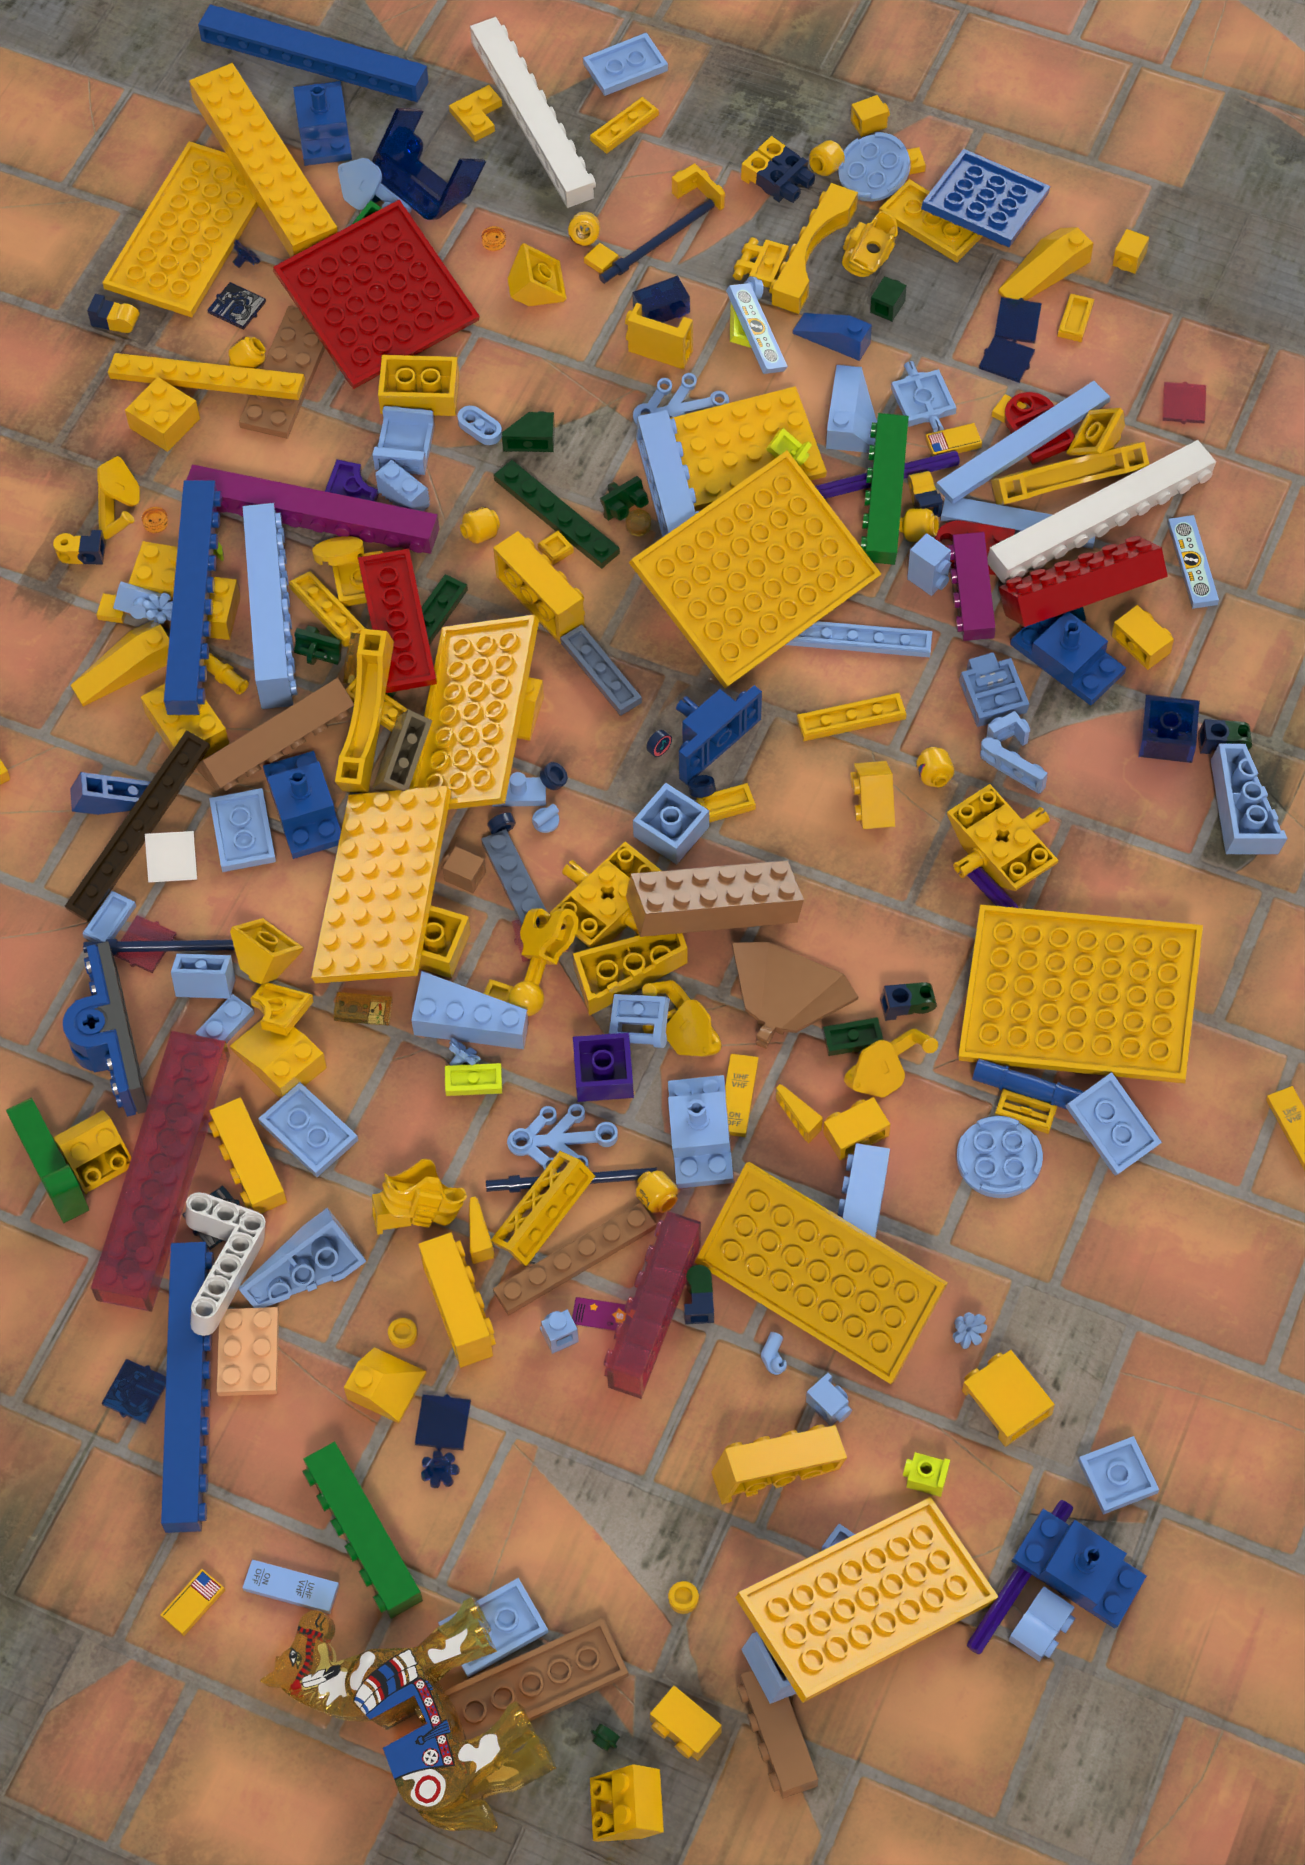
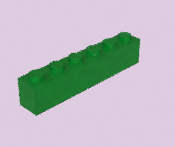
M878 413L877 423L872 422L870 438H875V443L869 446L868 460L873 461L872 468L868 467L866 483H871L870 491L866 490L864 506H869L868 514H863L862 529H867L866 537H861L860 546L873 563L895 565L909 420V416Z
M334 1441L303 1458L306 1469L302 1471L310 1487L316 1485L320 1494L316 1495L317 1500L324 1512L329 1509L334 1519L330 1520L331 1525L338 1537L344 1535L348 1544L344 1547L352 1562L355 1560L359 1561L362 1569L358 1572L366 1587L372 1585L377 1595L373 1596V1599L380 1612L387 1611L392 1619L422 1602L423 1599L418 1586L336 1442Z

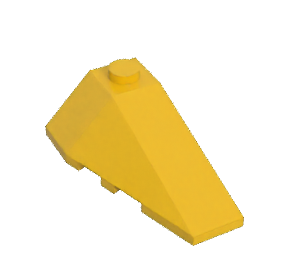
M1078 227L1057 229L1037 243L999 288L998 293L1013 308L1017 307L1090 263L1094 243Z
M153 620L129 631L71 684V688L82 706L84 707L166 666L169 648L168 635L161 624Z

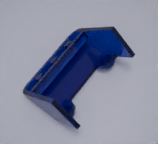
M396 108L372 162L380 168L382 173L381 183L406 202L423 218L438 220L470 196L486 161L484 159L459 158L447 183L419 160L423 152V142L414 131L424 111L421 109Z

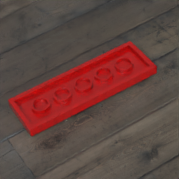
M403 549L358 557L372 630L387 631L394 641L385 693L437 684L410 550Z

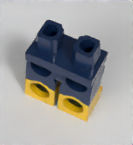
M773 136L767 139L758 148V151L753 152L742 163L741 180L748 184L750 182L755 183L765 193L774 196L773 199L777 202L785 198L794 203L801 194V189L797 185L801 184L809 189L815 182V174L808 169V160L803 157L801 158Z

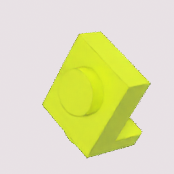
M782 428L777 432L766 450L775 458L788 450L798 465L801 466L810 455L808 450L812 444L810 442L801 444Z

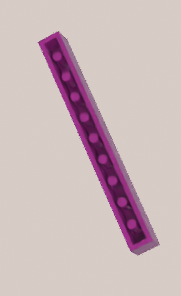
M193 464L186 479L215 480L217 491H221L222 505L217 507V511L221 513L229 512L243 517V506L274 503L275 512L281 513L282 524H287L294 528H307L318 533L336 534L340 537H357L367 543L385 544L391 548L399 547L416 553L431 554L439 532L438 514Z

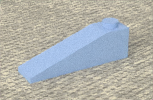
M837 365L829 411L826 449L869 453V446L875 443V438H870L872 422L877 423L862 367Z
M326 1208L303 1225L239 1287V1290L254 1308H265L287 1300L296 1293L308 1290V1292L317 1289L318 1285L332 1280L333 1282L342 1280L364 1264L366 1259L331 1211Z

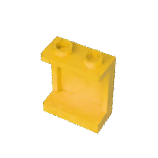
M636 303L633 310L628 311L625 319V325H628L626 333L628 352L684 370L693 352V319L683 317L677 328L643 317L642 304Z
M1012 1350L1005 1354L997 1353L988 1361L986 1367L980 1371L976 1368L968 1373L964 1378L965 1381L962 1388L965 1396L970 1394L999 1431L998 1439L1005 1447L1050 1417L1055 1406Z

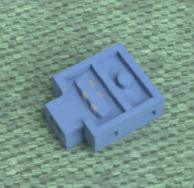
M993 652L968 660L967 671L961 672L959 683L977 727L987 725L993 719L1004 717L1014 711L1018 715L1027 713L1029 701L1011 658L997 662Z

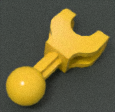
M535 908L529 910L525 916L520 930V937L523 942L521 955L531 961L524 981L517 983L511 989L509 1003L526 1009L528 1017L537 1014L543 1007L544 993L539 984L545 966L557 965L562 953L574 941L578 927V917L571 909H557L550 916L544 909ZM537 917L540 919L539 927L536 925ZM564 917H566V927L564 929H561Z

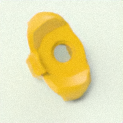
M880 211L871 223L864 224L859 222L856 228L854 227V229L850 230L843 245L845 253L842 259V266L848 272L858 277L869 276L876 272L889 258L896 245L895 240L898 235L895 217L885 211ZM868 244H876L880 251L878 253H871L867 250L866 246Z
M421 1159L411 1168L395 1176H388L384 1173L383 1191L380 1192V1197L392 1216L409 1217L411 1224L427 1228L431 1226L432 1222L442 1226L449 1225L455 1219L460 1208L463 1206L464 1200L467 1198L464 1188H450L442 1184L437 1175L434 1162L429 1159Z

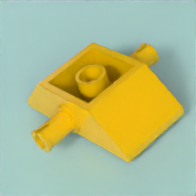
M991 784L987 785L947 811V816L963 849L968 853L967 856L953 864L954 870L957 874L961 871L962 873L959 876L965 878L966 875L981 867L1000 887L1012 891L1018 890L1056 865L1059 861L1033 832L1050 821L1047 812L1045 811L1041 814L1044 809L1039 807L1022 819Z
M626 841L590 874L574 860L569 861L571 867L566 864L562 874L578 886L550 912V916L557 909H571L578 917V927L575 936L589 948L610 943L627 926L639 935L626 899L630 876L632 873L662 870ZM564 917L562 925L566 927L567 920Z

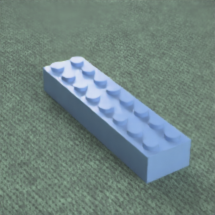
M274 503L243 506L255 682L262 709L288 707L293 705V696L297 695L296 679H294L296 670L292 655L294 645L290 630L292 629V621L289 613L290 597L289 592H287L289 583L285 567L287 558L284 549L285 534L284 528H282L281 513L275 512Z

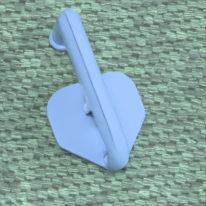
M360 158L338 166L343 198L355 209L363 210L370 200L372 201L374 195L385 202L382 208L400 199L381 184V170L369 159ZM400 199V201L410 214L412 210L411 207L402 199Z

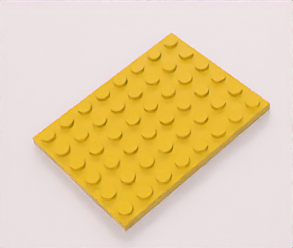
M788 450L629 561L631 567L724 689L881 575V572Z
M980 905L958 1055L959 1061L977 1062L978 1059H982L999 1065L1105 1076L1112 1072L1115 1077L1186 1084L1203 925Z

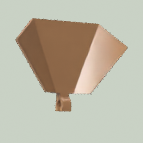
M770 942L732 943L745 1011L762 1026L757 1034L758 1040L756 1042V1045L767 1049L775 1032L782 1035L784 1032L797 1033L859 998L843 973Z

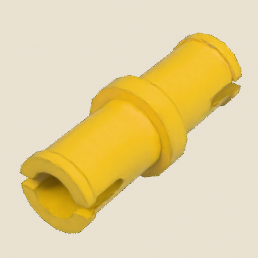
M209 653V659H204V666L207 667V671L215 676L217 682L226 684L239 695L246 691L249 682L234 672L231 665L222 663L212 653Z

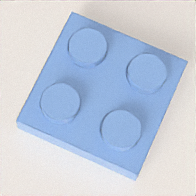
M1134 1436L1080 1456L1078 1459L1103 1515L1159 1492L1157 1483Z

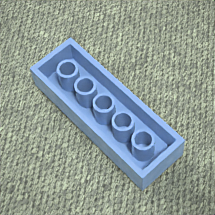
M668 410L637 416L636 441L662 537L699 512H695L694 503H696L694 489L688 487L687 480H690L687 465H682V444L680 441L676 442V422L674 418L670 419Z

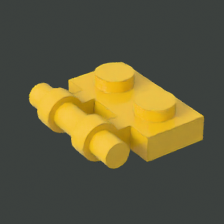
M752 237L748 243L744 244L741 251V259L735 263L733 278L740 281L743 275L748 273L749 277L754 276L762 280L763 286L770 288L772 281L777 279L781 265L789 253V246L770 240H765L763 246H759V241ZM752 258H757L755 263L750 262Z

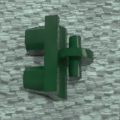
M638 476L621 486L611 482L607 486L609 493L600 498L604 508V518L608 521L612 518L621 521L628 517L629 508L635 505L638 508H643L649 503L647 493L643 489L642 480Z
M309 625L304 630L296 629L294 632L296 640L294 653L307 656V664L314 665L317 660L335 665L340 663L342 640L337 639L332 633L328 636L321 635L316 627Z

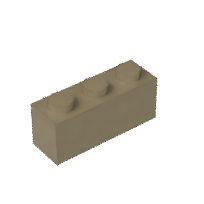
M409 709L397 717L372 789L379 792L405 791L409 789L432 723L431 719Z

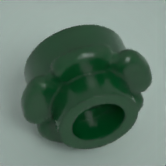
M599 1723L595 1731L591 1730V1734L594 1735L592 1742L601 1749L608 1752L610 1747L613 1749L618 1747L616 1743L620 1736L608 1727Z

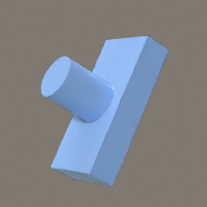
M121 581L113 608L130 613L135 619L146 618L147 610L143 607V601L149 600L150 594H156L160 598L161 593Z
M515 772L509 779L505 804L492 805V807L546 806V786H544L540 777L526 778L523 773Z

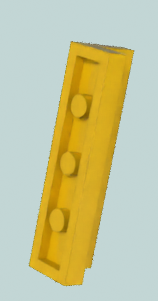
M559 1151L493 1236L491 1242L508 1251L520 1264L527 1266L595 1178V1175L580 1159ZM563 1162H567L568 1164L564 1170L557 1173ZM550 1185V1188L547 1190V1192L545 1194L540 1195V1192L543 1190V1188ZM532 1208V1211L530 1212V1214H529L528 1216L522 1218V1216H523V1214L526 1212V1210ZM515 1231L508 1242L503 1241L510 1232Z

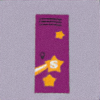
M576 1297L572 1319L575 1325L643 1335L647 1308Z

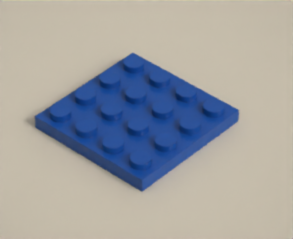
M963 149L924 199L921 209L1001 245L1010 247L1047 197L1051 186Z

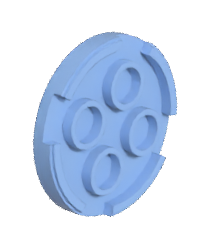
M875 132L874 135L853 140L844 149L845 162H842L838 169L839 179L843 187L858 192V200L873 202L890 197L902 187L908 178L911 165L907 149L897 137L888 133Z
M991 1116L978 1120L976 1124L972 1125L961 1136L958 1143L956 1160L962 1178L972 1189L988 1197L1009 1198L1025 1192L1035 1183L1041 1171L1043 1152L1037 1136L1019 1123L1018 1120L1005 1116Z

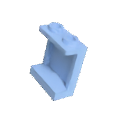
M384 406L378 447H374L373 451L375 470L381 469L390 460H393L409 474L425 475L435 428L433 411L421 408L410 409L399 406Z

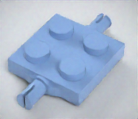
M910 361V364L909 362L905 363L904 368L908 376L892 382L891 389L902 414L909 416L908 427L929 422L933 432L944 430L939 419L956 414V405L940 370L918 372L913 361Z

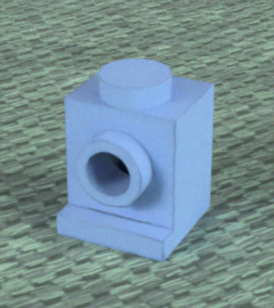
M568 1309L563 1312H552L541 1321L540 1330L552 1354L579 1342L578 1329Z
M829 1373L807 1391L806 1402L830 1426L837 1420L839 1422L844 1421L852 1412V1409L848 1406L849 1401L847 1400L846 1392L840 1386L836 1385L834 1387L832 1385V1376Z

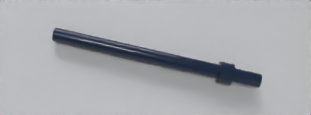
M708 199L625 258L620 257L612 263V267L599 275L600 281L605 284L616 275L624 274L633 263L714 208V202Z
M106 939L105 941L109 942L113 955H118V952L235 950L232 940L118 941V939ZM84 942V943H83L84 953H88L86 946H90V945H94V944H95L96 947H97V946H98V945H97L98 943H103V942Z
M657 1167L592 1172L595 1178L590 1184L635 1181L647 1171H656ZM520 1175L508 1176V1179L486 1180V1192L509 1190L510 1193L521 1192V1189H530L540 1176L520 1178Z

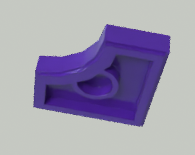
M336 459L325 492L375 502L379 495L378 489L368 486L361 477V464Z

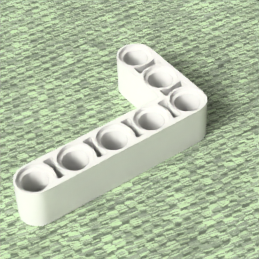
M201 1192L193 1193L187 1198L186 1224L193 1230L226 1241L225 1246L191 1305V1329L194 1333L205 1336L213 1333L218 1327L265 1240L266 1221L264 1216L256 1211Z

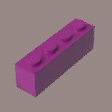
M984 532L953 535L952 545H948V548L951 550L950 560H954L955 568L951 569L952 584H957V592L953 593L954 608H959L960 616H956L957 632H962L963 641L995 638V619Z

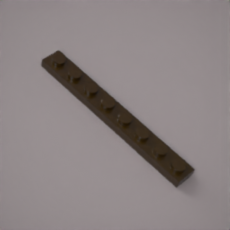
M186 730L66 903L65 908L88 923L91 921L145 843V834H149L154 830L209 750L210 744Z

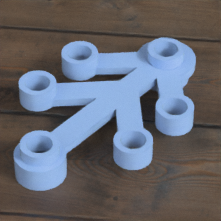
M686 373L682 377L681 386L669 404L657 408L664 395H668L672 390V382L668 378H661L657 382V390L649 402L640 404L634 409L633 420L637 425V416H640L641 413L648 412L650 414L668 410L669 417L672 418L684 415L685 413L729 403V397L723 391H715L708 398L682 403L689 391L696 387L697 382L694 374ZM691 379L694 383L688 385L684 381ZM667 384L669 388L663 390L660 388V385ZM721 397L724 401L722 403H717L715 401V398Z
M573 1104L569 1107L568 1113L548 1134L537 1135L545 1125H552L557 1120L555 1108L545 1106L540 1110V1115L526 1129L518 1128L510 1133L507 1145L510 1152L514 1155L530 1156L543 1167V1171L554 1158H549L537 1147L547 1146L556 1153L562 1151L580 1159L589 1169L588 1159L585 1156L576 1154L566 1145L598 1143L602 1147H611L618 1140V1130L613 1123L602 1122L596 1127L595 1131L565 1133L574 1123H580L585 1118L584 1107L580 1104ZM580 1111L581 1115L575 1117L572 1115V1112ZM545 1113H552L553 1117L546 1119L543 1115ZM604 1134L612 1136L609 1140H603L601 1137ZM523 1140L527 1144L525 1146H518L517 1142Z

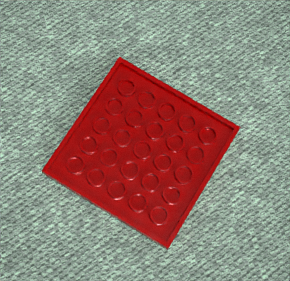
M400 199L273 267L274 274L352 389L380 375L382 355L415 356L479 321L480 318Z

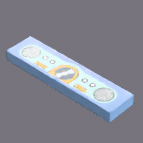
M751 284L729 285L726 292L763 374L784 372L788 366Z
M1194 515L1170 518L1168 520V527L1192 609L1218 605L1219 598Z

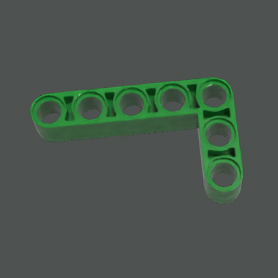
M32 1097L6 1109L63 1224L90 1211L69 1164L67 1165Z

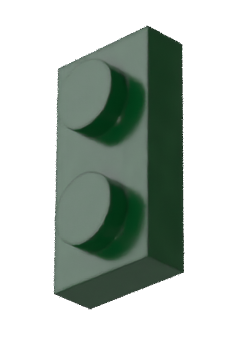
M878 1017L823 1027L828 1056L862 1051L874 1042L883 1040Z

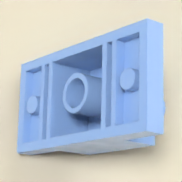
M724 1075L668 1081L671 1140L677 1188L734 1183Z

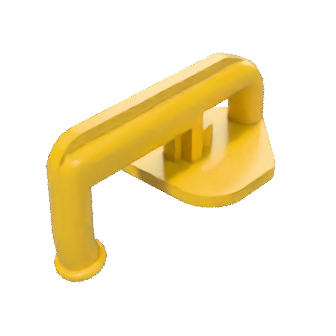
M119 456L101 464L97 468L99 530H102L105 540L110 539L129 524L135 522L133 516L126 511H123L121 517L114 521V499L130 507L137 505L140 501L139 484Z
M672 980L647 983L643 986L642 993L644 996H657L658 994L666 993L677 1007V1012L666 1025L667 1041L677 1054L705 1057L720 1052L722 1047L720 1038L711 1026L710 1015L700 1002L691 1000L679 984Z
M911 1029L891 1042L878 1040L862 1050L857 1064L845 1074L844 1083L856 1092L881 1098L886 1097L897 1090L905 1079V1072L898 1055L916 1043L922 1046L924 1052L934 1053L938 1049V1041L918 1029Z

